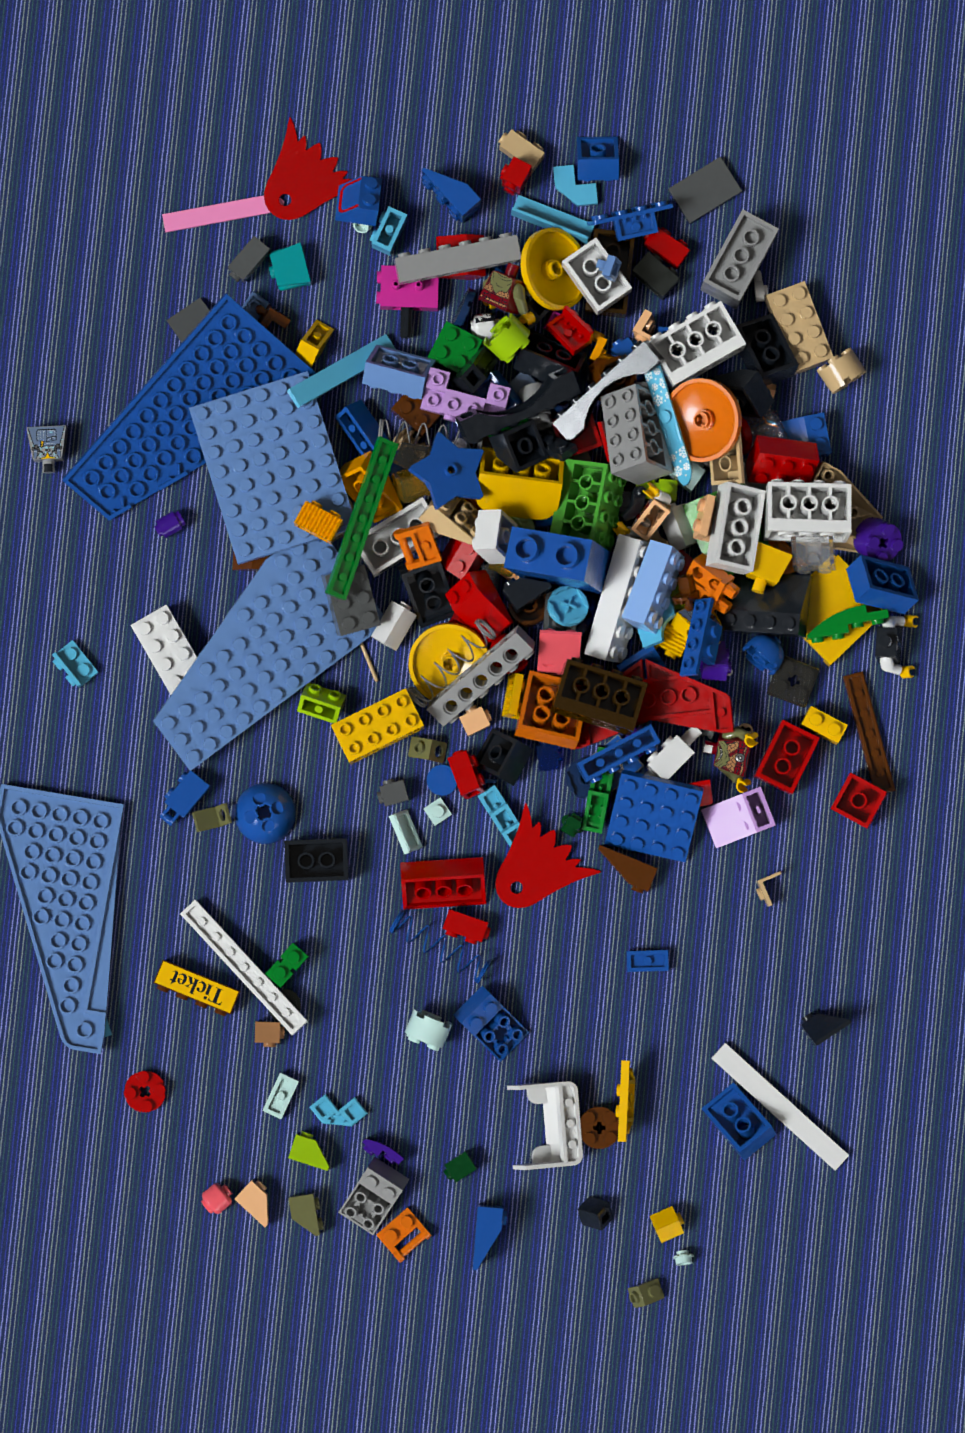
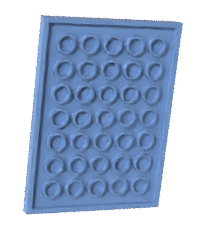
M308 371L189 408L238 565L320 540L294 525V521L305 501L309 503L312 500L323 506V510L327 512L333 510L340 514L343 525L338 534L345 532L352 509L317 399L297 408L287 392L289 388L309 378Z

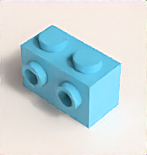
M388 206L387 211H383L378 222L381 224L378 230H374L371 235L372 248L391 256L408 220L407 214Z

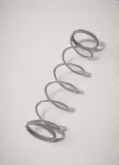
M380 419L378 437H383L384 421H386L388 436L391 441L388 421ZM403 421V422L401 423V425H400V427H399V430H398V433H397V435H396L395 441H394L395 443H396V441H397V439H398V436H399L400 430H401V428H402V425H403V423H405L406 429H407V434H408L409 445H410L411 448H413V447L415 446V444H416V441H417V439H418V436H419V433H420V430H421L422 426L425 425L426 433H427V439H428V445H429V448L431 449L430 439H429V433H428V428H427V425L425 424V422L421 424V426H420V428H419V430H418V433H417V435H416V438H415V441H414L413 446L411 445L410 434H409V428H408L407 422H406V421ZM443 424V425H441V427L439 428L438 432H440V431H441V428L444 426L445 432H446V438L449 439V438H448L447 428H446V426ZM459 430L458 433H457V436H456L455 441H454V445L456 444V441H457V439H458L460 430ZM482 441L477 443V449H482Z
M477 618L474 622L485 638L486 645L484 647L475 645L461 635L472 653L471 660H465L447 648L458 665V673H451L434 662L445 679L444 687L437 686L420 675L431 691V700H426L413 687L406 689L410 698L416 704L425 708L428 705L427 702L433 700L434 695L429 684L437 688H446L447 680L443 671L451 675L460 674V665L456 657L466 662L474 660V654L469 643L483 649L487 647L486 636L492 640L496 638V633L485 621ZM481 624H482L483 626H485L491 634H489V633L481 626Z

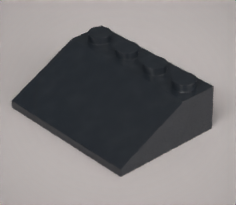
M737 573L733 575L735 577L733 583L740 588V591L734 599L725 596V599L733 605L726 614L721 613L722 631L727 633L806 638L812 582L811 575L782 574L775 586L766 585L763 594L752 591L755 580L746 577V574Z

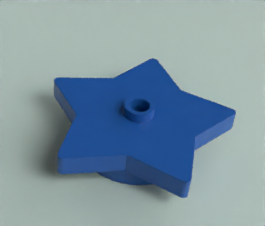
M440 432L435 435L429 456L413 464L408 469L410 473L424 482L429 489L435 510L440 509L457 497L481 500L483 497V492L476 476V470L484 452L483 449L458 448Z

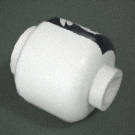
M493 313L474 315L473 320H470L472 335L482 340L486 336L490 338L492 335L490 330L499 319H495Z

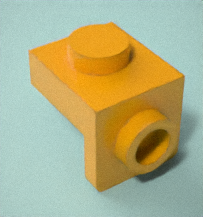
M595 330L592 341L596 342V345L589 358L591 363L599 356L607 353V350L604 349L607 344V339L604 338L605 335Z

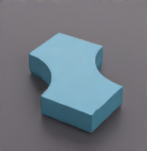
M671 596L669 597L670 605L662 616L663 624L656 634L637 629L644 649L664 642L665 627L676 615Z

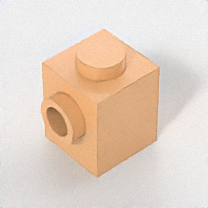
M476 705L465 711V715L459 717L468 737L490 727L489 721H492L488 710L483 711L482 706L477 708Z

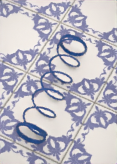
M403 910L399 912L391 928L389 929V933L391 932L392 934L395 931H397L411 917V922L406 937L407 943H411L424 929L428 927L426 939L423 946V952H429L443 937H445L444 945L440 956V962L444 963L445 961H447L462 946V951L457 966V972H462L475 958L479 956L477 968L474 975V982H477V984L480 982L491 961L487 960L477 979L476 975L481 960L480 954L476 955L473 959H471L469 963L459 971V966L464 951L463 944L459 945L445 960L442 961V956L447 941V935L441 936L427 951H425V946L430 931V925H426L413 939H411L408 942V937L413 922V915L408 916L397 927L399 921L401 920L404 914Z

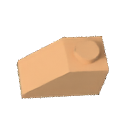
M252 1179L237 1195L235 1200L260 1224L266 1227L269 1224L268 1193L265 1191L267 1187L259 1180L255 1182Z

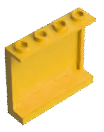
M839 555L835 558L830 556L823 563L825 567L820 572L815 570L811 574L812 582L806 636L817 625L832 615L852 607L865 605L855 602L846 570L849 565ZM866 605L867 613L885 610ZM872 622L863 623L864 627L854 629L849 625V633L845 634L843 639L832 640V637L824 638V642L812 643V640L806 642L824 659L823 662L829 667L872 626Z

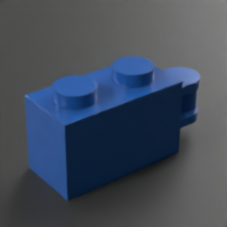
M185 771L178 779L180 784L175 789L172 787L164 796L168 807L160 815V818L170 826L180 816L185 819L211 788L193 771H189V773ZM171 808L177 812L174 817L168 814Z

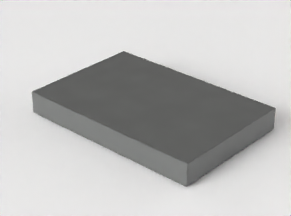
M721 157L668 188L669 193L689 224L742 192Z

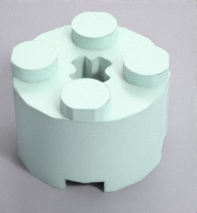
M415 1008L405 1033L408 1040L418 1044L422 1041L427 1044L428 1048L439 1051L445 1044L452 1023L447 1021L445 1024L441 1022L442 1017L424 1010L420 1014L418 1009Z

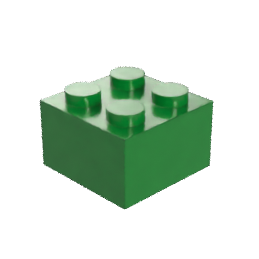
M446 321L427 358L436 360V366L456 375L482 347L483 340Z

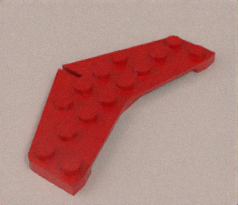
M642 659L623 672V676L629 678L632 675L644 679L643 682L648 683L636 726L652 720L720 733L735 732L732 700L727 693L690 677H681L680 673L645 659L647 679L644 676ZM601 690L596 692L599 697L604 695ZM620 696L616 698L619 703L624 701ZM583 722L576 749L585 748L619 734V732Z

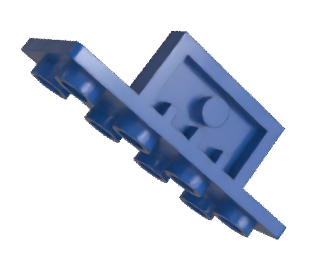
M666 200L650 203V208H647V205L632 207L631 212H627V209L611 212L612 216L610 217L607 214L591 216L592 221H587V226L613 221L617 241L658 232L654 212L674 208L673 203L667 204Z

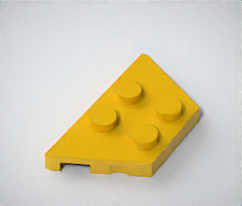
M621 1060L620 1084H617V1096H620L619 1105H616V1117H619L618 1142H627V1134L630 1133L634 1122L635 1076L633 1075V1069L630 1068L631 1062Z

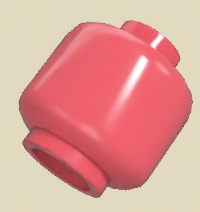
M214 1183L203 1192L201 1203L210 1214L213 1212L220 1214L231 1205L232 1199L230 1195L233 1193L225 1184L221 1186L218 1183Z

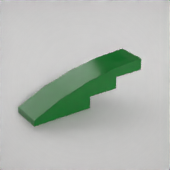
M599 745L597 752L607 748V746ZM607 771L601 774L602 779L590 785L582 830L603 833L615 772L610 774Z

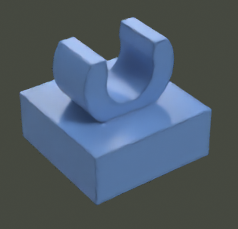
M608 255L606 261L598 259L596 268L602 271V275L607 280L616 282L622 262L617 257Z

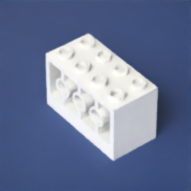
M712 301L704 306L705 309L699 314L695 311L686 317L685 322L680 324L678 321L669 326V330L666 333L658 332L650 337V343L664 358L660 365L665 381L671 391L683 382L700 376L744 350L746 342L722 301L718 303ZM709 330H712V331L714 330V331L716 332V334H715V335H712V334H709L708 332H709ZM691 340L697 341L698 344L692 345L690 342ZM673 350L679 351L680 355H674Z
M772 479L771 482L767 483L764 500L763 541L847 542L851 534V484H846L845 481L825 483L823 480L804 483V480L799 479L792 480V482Z

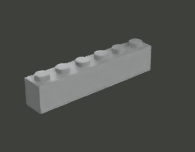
M509 232L500 234V238L491 239V236L480 238L479 242L471 243V240L459 242V246L451 247V244L439 246V250L431 251L430 248L418 250L419 254L410 255V252L400 253L398 258L394 259L398 283L402 285L506 265L508 262H520L521 252L517 235H512Z

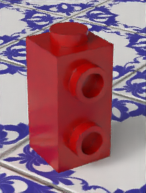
M664 227L658 228L657 233L645 235L643 238L645 240L644 247L657 254L676 270L689 254L690 249L687 248L688 245L681 239L675 240L671 237V232Z
M459 750L454 752L453 756L447 758L462 797L467 800L485 792L483 785L486 783L483 775L478 773L477 766L479 764L474 754H470L467 750Z
M450 909L442 928L446 930V935L457 938L458 935L466 937V942L477 945L478 941L482 943L483 939L487 940L491 928L487 927L488 922Z

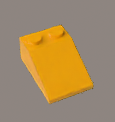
M372 451L345 463L339 471L346 493L355 502ZM389 475L373 519L374 523L401 511L403 508Z

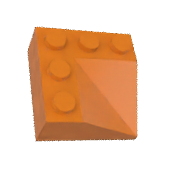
M530 670L526 678L514 736L575 750L579 742L583 722L550 712L560 677ZM581 684L576 685L579 691L584 689Z

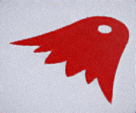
M289 117L281 152L264 191L265 205L274 216L283 220H293L308 214L321 204L338 196L339 185L353 180L342 179L348 173L347 171L333 173L338 161L337 157L320 160V143L306 150V137L303 136L299 141L297 140L296 130L291 117ZM283 194H288L291 197V203L287 206H283L279 202V198Z
M527 803L524 805L521 821L513 843L497 873L495 884L499 898L505 904L514 908L531 906L575 881L601 872L591 868L575 867L581 861L580 859L566 861L572 846L561 845L554 848L555 830H551L540 837V822L532 828ZM516 881L520 882L523 886L522 891L517 894L513 893L510 889L511 884Z

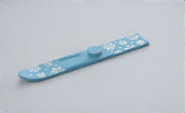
M659 364L650 373L644 375L674 471L680 483L685 486L692 479L691 461L663 371Z

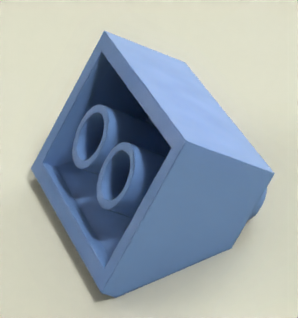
M376 344L365 362L362 384L375 389L388 390V392L393 394L407 395L412 399H422L430 367L434 368L436 360Z

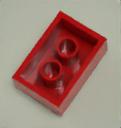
M757 435L745 463L748 482L767 484L772 479H782L784 482H792V480L799 479L804 480V483H810L820 461L817 443Z
M781 720L753 777L790 795L793 794L820 738L785 720Z

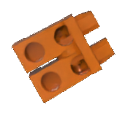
M702 553L693 559L686 574H693L695 588L699 590L698 599L712 597L714 602L711 612L717 610L722 614H726L733 604L725 599V596L734 599L739 593L740 588L733 583L735 577L731 574L728 575L722 569L705 566L707 555Z

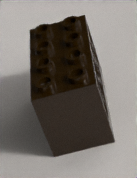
M572 657L571 660L567 659L562 668L550 712L625 735H631L636 726L648 683L643 682L644 679L632 675L631 678L623 676L624 673L612 669L611 672L603 670L604 667L599 664L592 663L591 666L583 664L584 661L579 658ZM581 684L584 689L579 691L576 685ZM601 690L604 695L599 697L596 691ZM618 696L624 700L622 703H619L616 699Z

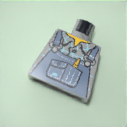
M67 426L27 427L34 462H42L43 473H55V462L64 461L68 435Z

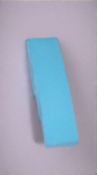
M492 784L485 789L484 793L477 795L509 847H511L520 823L496 786Z

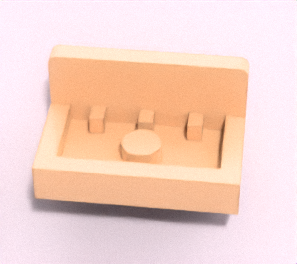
M707 494L699 500L697 519H695L693 524L694 539L709 542L716 496Z

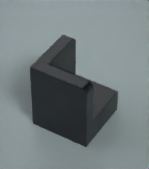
M591 1196L578 1208L582 1225L601 1231L614 1218L608 1201Z

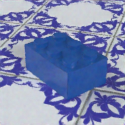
M860 555L846 569L854 599L857 603L905 614L919 601L910 568L907 566Z

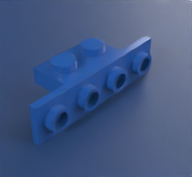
M712 597L695 600L679 674L681 677L698 675L701 661L707 665H715L722 626L710 618L714 602Z

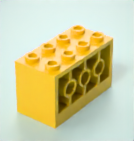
M406 688L331 725L350 765L425 729Z

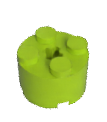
M510 313L509 318L504 316L490 330L492 335L490 338L486 336L483 344L501 361L509 363L515 357V352L519 348L524 349L530 342L528 339L530 330Z

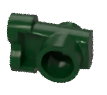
M574 813L571 816H563L561 819L563 825L560 830L575 838L577 833L584 831L582 830L583 818Z

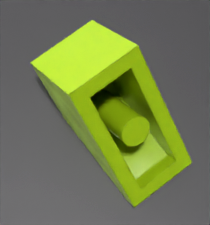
M301 1131V1134L297 1133L295 1135L288 1158L328 1171L330 1165L318 1141L313 1139V1134Z

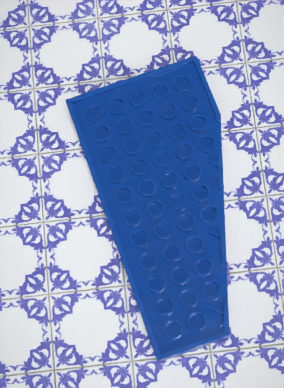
M225 293L62 478V481L105 518L111 520L132 508L133 505L166 488L206 463L189 411L190 407L308 371L309 377L316 374V372Z

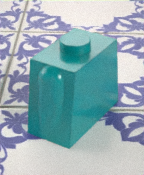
M301 242L270 253L272 266L269 267L272 279L276 278L280 291L311 286Z

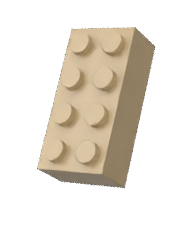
M805 281L766 295L764 300L769 314L773 313L799 364L795 375L828 363L827 361L833 357Z

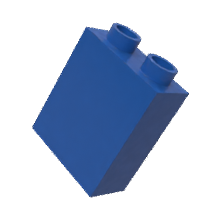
M512 526L504 568L521 578L549 582L553 587L570 586L575 589L578 588L582 592L601 595L613 554L590 539Z

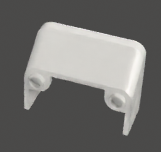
M570 1081L507 1086V1090L526 1089L528 1100L531 1103L543 1104L546 1145L538 1146L533 1150L532 1163L513 1165V1169L532 1170L579 1164L583 1158L577 1086Z

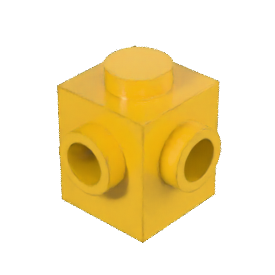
M673 1206L650 1216L661 1243L684 1233L681 1226L685 1224L680 1212L675 1213Z

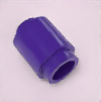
M177 510L156 520L157 525L154 528L160 537L164 535L165 538H168L182 530L186 523Z

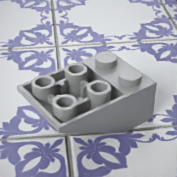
M374 1157L338 1213L374 1235L409 1179Z

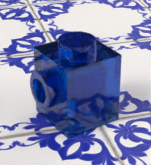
M540 742V746H536L539 772L559 770V761H563L562 748L558 749L557 745Z

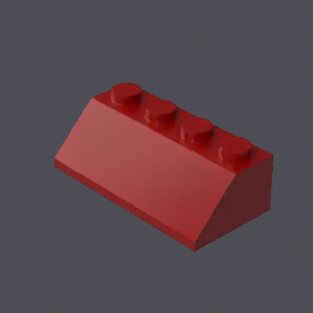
M483 857L400 863L403 910L486 904Z

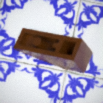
M599 845V852L621 877L632 886L631 890L641 894L644 891H649L658 868Z

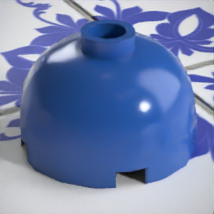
M756 635L742 649L743 652L746 650L747 654L745 657L752 665L762 672L764 669L769 670L768 674L770 675L776 673L784 660V651L780 645L781 641L775 636Z

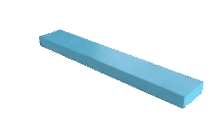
M387 334L289 388L287 392L297 408L362 373L365 368V362L376 344L396 349Z

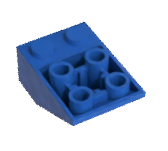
M426 168L421 170L422 184L428 191L432 189L435 192L436 200L442 206L446 205L449 208V214L455 221L460 220L463 224L481 208V199L468 184Z
M483 986L453 1014L500 1062L530 1033Z

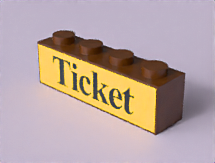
M162 960L153 982L158 985L157 989L166 993L169 990L177 992L176 997L186 1001L188 998L196 1000L195 1005L205 1009L207 1006L215 1008V1013L225 1017L227 1013L232 1014L241 993L240 990L166 960Z

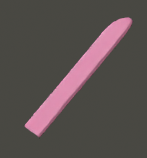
M264 196L166 213L162 214L165 233L264 215L271 212L265 205ZM279 198L280 204L284 206L283 199Z

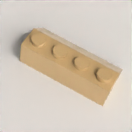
M741 432L736 444L726 455L710 461L711 485H720L725 482L745 483Z

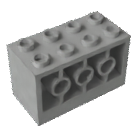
M742 209L707 273L700 290L737 309L779 229Z
M633 384L601 396L611 474L640 485L673 473L671 458L650 391L642 386Z

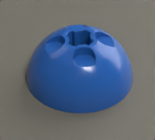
M259 783L247 788L240 795L235 806L234 816L238 829L247 839L258 844H272L282 840L291 831L295 823L296 808L292 797L282 787L272 783Z

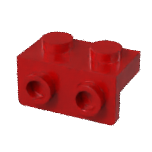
M566 305L563 307L562 314L547 323L546 329L574 356L592 343L594 331L588 323H585L579 317L575 310Z

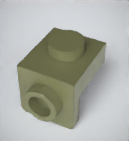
M658 1278L628 1288L629 1299L634 1308L647 1306L665 1298Z

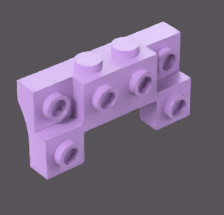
M430 367L420 407L421 410L443 415V419L451 422L456 421V416L473 408L492 412L506 410L511 388L490 383L486 399L447 389L451 372Z

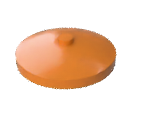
M708 378L691 379L676 387L670 394L690 460L708 462L726 455L736 444L742 426L741 409L734 394L721 382Z

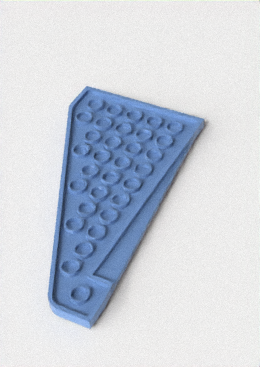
M1 784L0 834L60 1038L72 1050L101 1054L106 1027L120 831L124 804Z

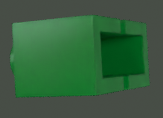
M292 943L280 956L283 959L282 962L277 960L265 973L280 988L294 975L291 969L293 968L297 971L309 958L295 943Z

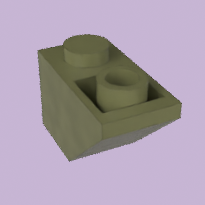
M314 1193L290 1196L288 1199L291 1218L313 1235L319 1236L320 1230H324L322 1217L318 1218L317 1210L320 1209L319 1197H315Z

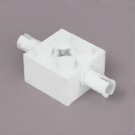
M690 727L681 737L676 735L672 738L670 736L661 745L664 749L660 753L655 751L646 760L649 764L646 766L648 771L645 775L668 780L695 753L690 748V745L702 732L698 728Z

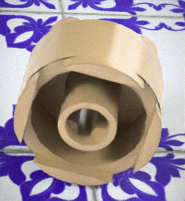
M851 347L841 353L842 357L836 355L827 361L829 365L824 364L816 370L832 394L839 392L848 386L849 383L854 382L866 373L864 366Z

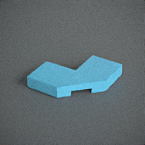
M574 165L553 167L556 190L565 195L577 207L598 205L596 183L575 185Z
M326 1094L310 1106V1109L323 1124L352 1127L368 1114L355 1097L339 1110Z

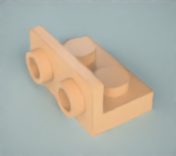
M646 309L633 328L637 342L640 340L642 342L650 341V337H652L651 335L656 328L652 312Z

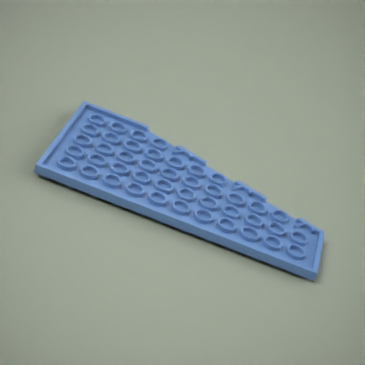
M320 539L272 554L266 558L169 699H167L153 719L155 725L189 771L193 770L373 634L376 627L337 636L321 575L332 573L338 555L333 545ZM376 605L378 617L381 620L383 613Z

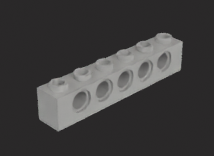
M517 625L447 685L446 688L433 697V700L428 702L426 710L443 727L448 722L452 724L457 720L461 711H467L473 706L475 699L478 697L483 698L489 692L488 688L493 684L495 686L498 685L508 671L512 673L519 666V662L522 659L527 660L534 653L535 641ZM514 649L517 654H510L507 650ZM499 662L502 666L495 667L492 663ZM484 675L487 679L481 680L477 676ZM463 688H470L472 692L466 693L463 691ZM453 700L457 705H450L448 701Z

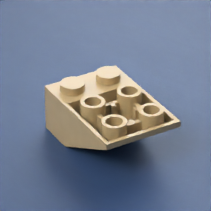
M460 497L454 498L438 510H435L431 500L419 517V520L423 523L429 522L432 531L472 545V539L475 537V519L478 517V510L470 502Z

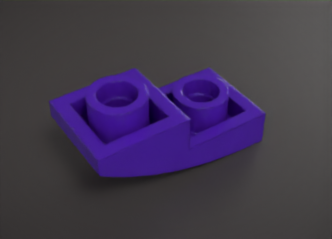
M367 1138L363 1140L365 1144L363 1149L371 1156L373 1154L378 1156L384 1151L386 1153L384 1157L391 1164L396 1162L398 1165L404 1159L401 1154L386 1144Z

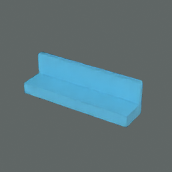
M518 195L515 205L511 210V216L542 228L554 227L562 229L573 236L576 241L583 244L589 242L595 226H587V221L521 195Z

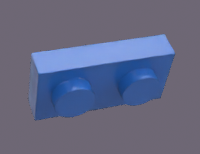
M668 950L626 951L627 972L669 971Z

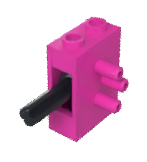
M381 265V271H377V283L381 284V291L376 293V304H380V310H401L400 337L404 339L412 338L413 311H438L439 278L399 285L395 266Z

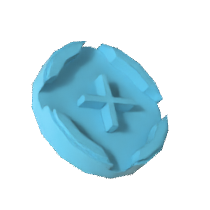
M561 586L555 589L547 602V610L550 617L562 626L571 627L578 625L585 619L589 609V603L585 594L578 588L575 589L570 586Z

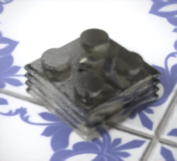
M784 655L780 668L773 674L767 694L805 708L820 669ZM795 676L797 677L796 681L799 683L792 687L788 678Z

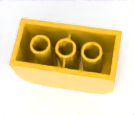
M482 447L484 452L479 462L478 481L483 497L481 500L476 499L481 509H501L508 516L524 519L542 520L553 516L554 512L558 510L563 485V461L549 456V458L515 473L496 457L493 448Z

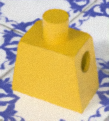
M758 542L754 570L746 574V577L755 580L752 591L763 594L766 585L775 586L789 564L792 554Z

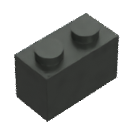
M648 252L634 267L631 274L663 300L679 282L678 273L669 266L667 268L662 264L663 260L657 254H650Z

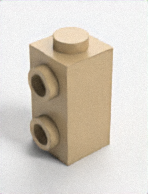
M511 129L509 133L505 132L499 140V150L511 159L516 157L532 166L531 173H533L544 158V149L535 142L532 144L527 141L526 135L518 130L515 132Z

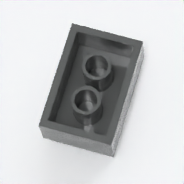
M358 565L346 600L326 594L337 636L381 625L365 565ZM331 573L321 575L325 590Z

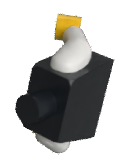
M916 615L889 616L888 619L884 620V624L877 627L875 657L882 670L896 675L900 674L903 679L913 678L914 676L910 674V670L915 669L912 665H900L903 626L916 628L918 625L913 624V619L918 618Z

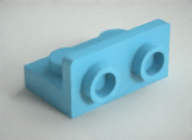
M73 640L57 653L52 654L55 658L52 662L59 670L64 669L68 675L65 678L72 686L77 685L80 688L99 673Z

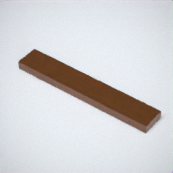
M861 671L843 676L871 783L888 793L896 791L864 673Z

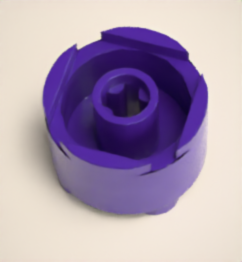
M869 517L863 520L856 528L855 532L857 534L853 544L860 555L888 562L903 548L899 529L883 519Z

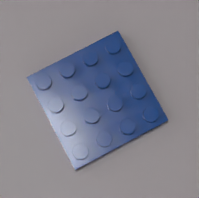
M622 769L605 845L686 862L704 788Z

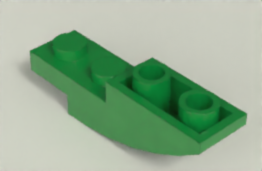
M861 605L843 610L817 625L806 636V641L812 640V643L824 642V638L832 637V640L845 638L844 635L849 633V625L854 629L864 627L863 623L872 622V625L884 624V620L889 618L888 609L867 613L866 605Z

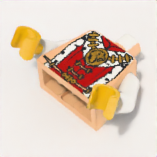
M649 482V488L645 491L642 490V492L650 499L644 505L641 513L636 516L632 527H626L620 521L617 523L618 527L612 530L617 536L622 534L643 538L648 541L671 512V506L669 505L671 503V496Z

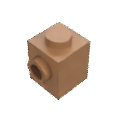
M255 1022V1043H263V1047H276V1043H281V1039H285V1027L281 1026L280 1022Z

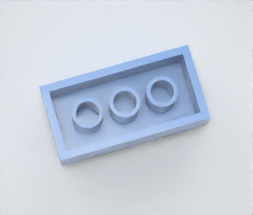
M650 539L622 614V618L635 628L656 634L663 624L662 616L670 605L669 597L672 590H675L677 586L679 571H682L685 564V557L673 546Z

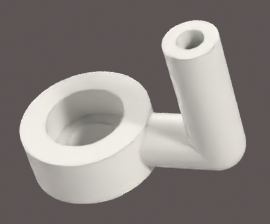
M760 270L754 276L756 302H764V297L768 295V287L763 285Z

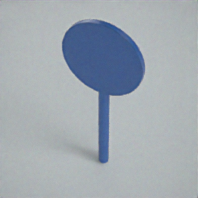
M437 765L427 775L428 788L436 795H448L457 786L451 767L447 765ZM484 779L485 783L497 782L496 779Z

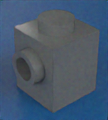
M394 779L383 781V786H379L380 791L376 792L379 803H384L385 807L409 801L403 780L397 782Z

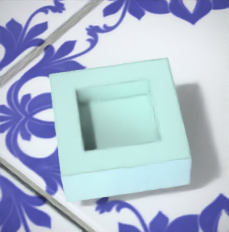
M441 797L424 808L434 826L452 815Z

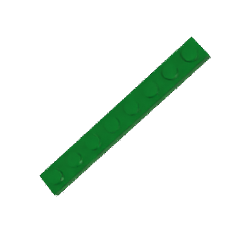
M381 436L377 437L325 594L341 600L347 599L399 445L398 443Z

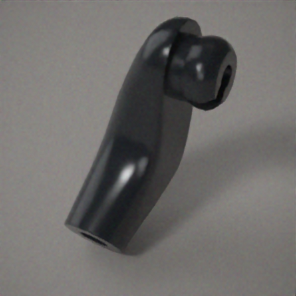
M639 485L633 489L628 508L619 515L623 523H627L635 518L643 510L646 494L642 492V490H646L643 486Z

